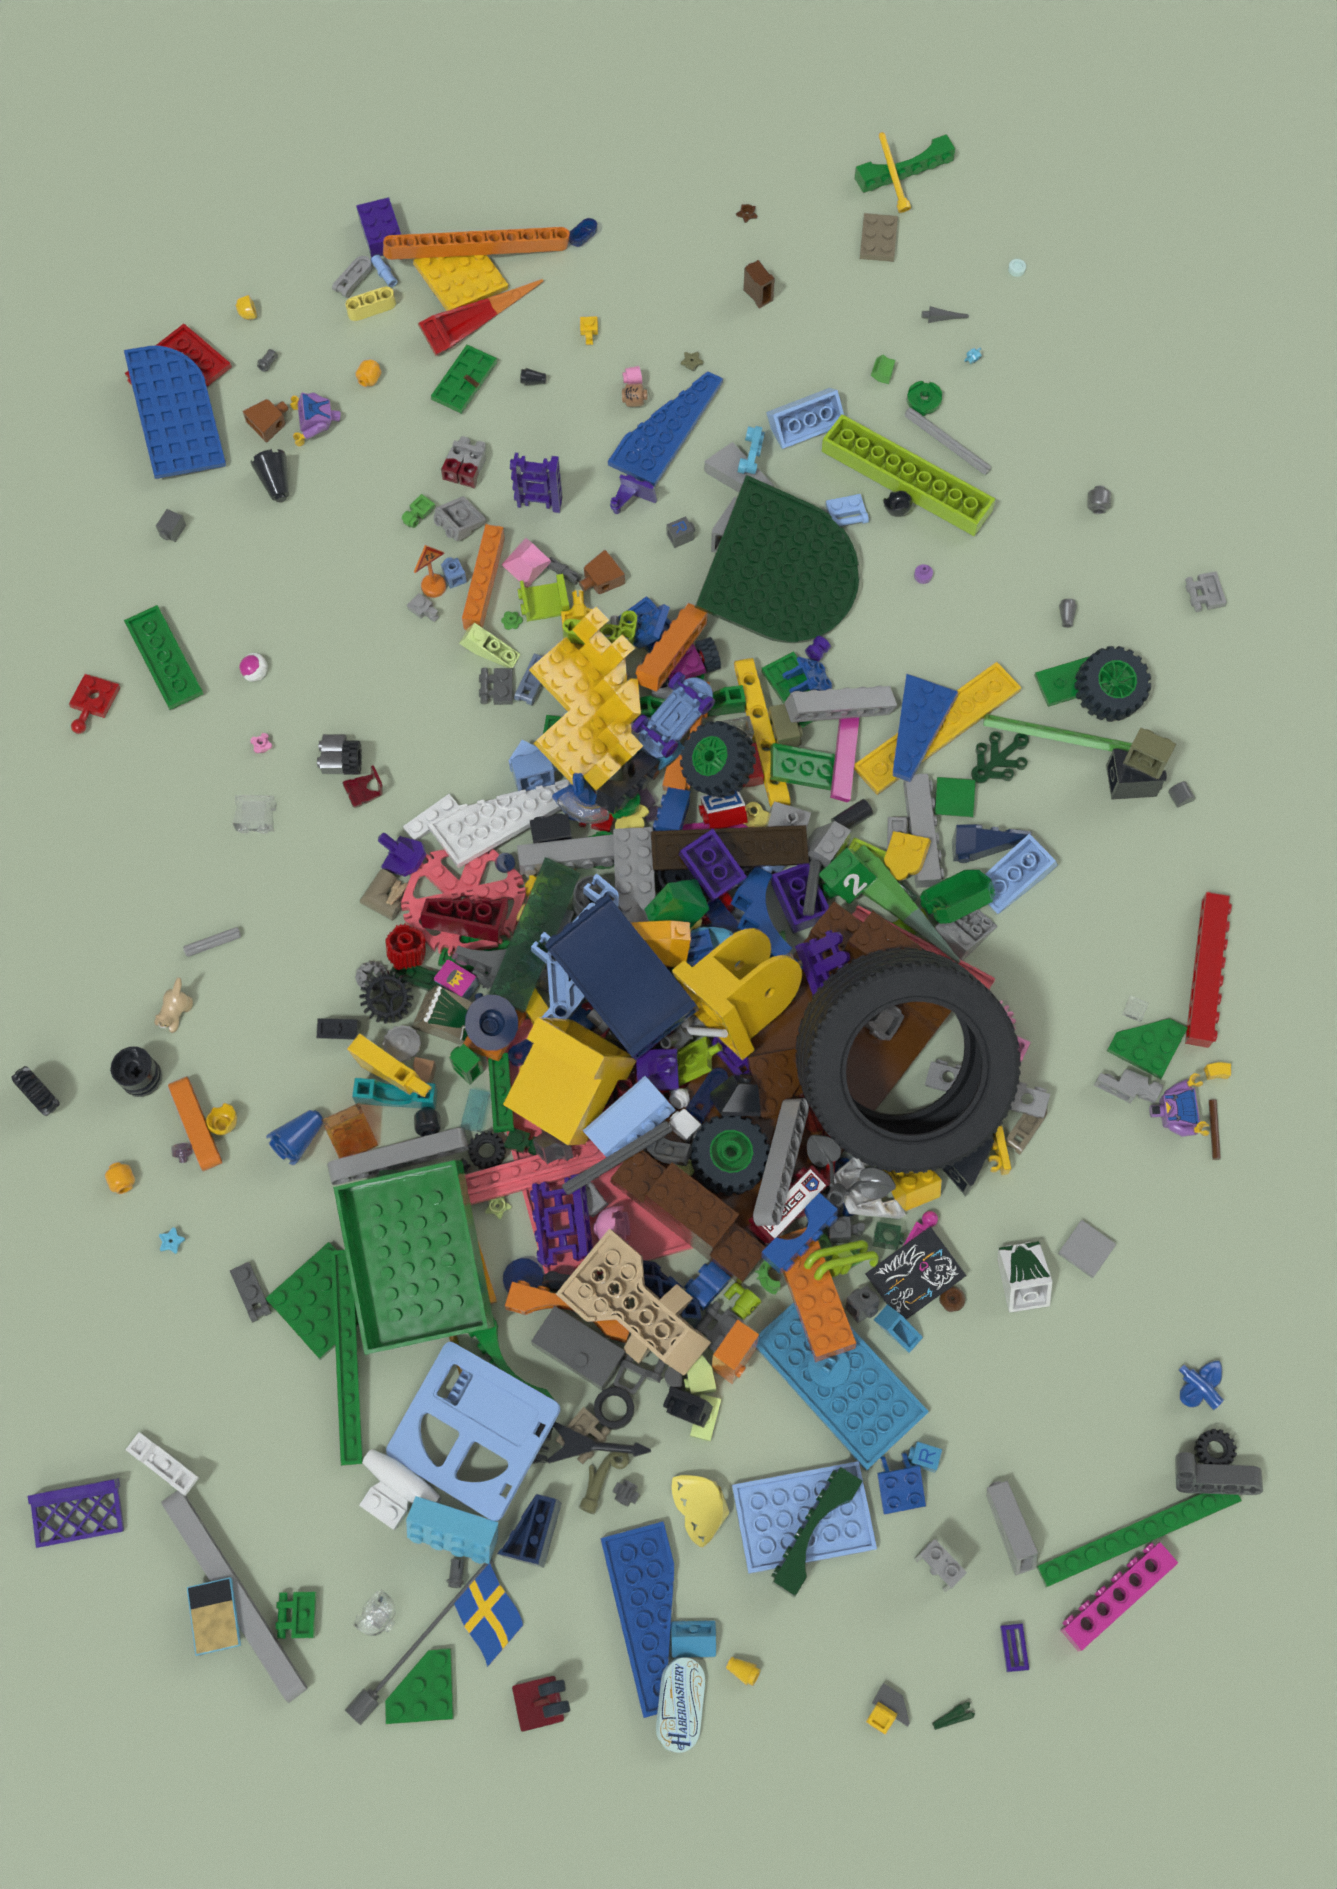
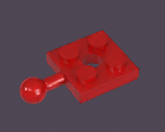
M84 674L69 702L70 708L82 711L79 718L71 723V729L74 733L81 734L86 730L85 722L89 714L102 718L106 717L120 690L119 684ZM94 693L99 694L97 698H90V696Z

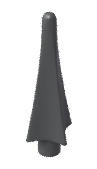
M932 306L929 307V311H922L921 313L922 318H928V323L969 318L968 314L947 311Z

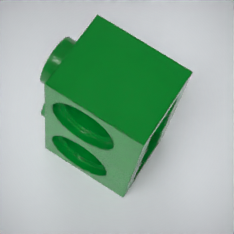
M464 1043L460 1047H455L450 1053L451 1056L449 1058L453 1070L469 1085L484 1072L481 1059Z

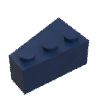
M536 1494L521 1516V1520L516 1528L510 1533V1537L497 1554L504 1558L544 1568L562 1503L555 1498Z

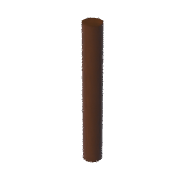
M1211 1099L1209 1100L1212 1159L1220 1160L1217 1100Z

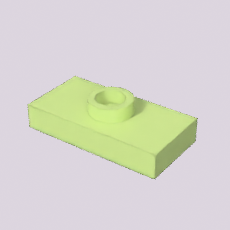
M701 1394L700 1398L707 1400L713 1406V1409L705 1427L702 1428L693 1424L690 1436L711 1442L721 1399Z

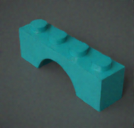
M355 1078L352 1098L355 1104L418 1109L430 1107L436 1110L438 1089L435 1083H426L431 1087V1090L423 1097L415 1092L409 1095L395 1085L385 1084L375 1079Z

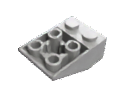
M978 909L952 923H939L935 929L956 956L963 961L998 926Z

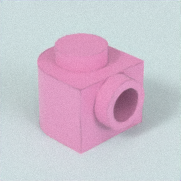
M639 366L625 368V372L622 373L624 383L642 384Z

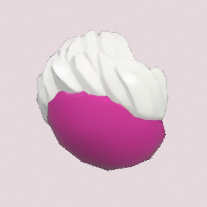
M258 653L246 655L239 665L241 674L250 682L262 680L268 671L265 658Z

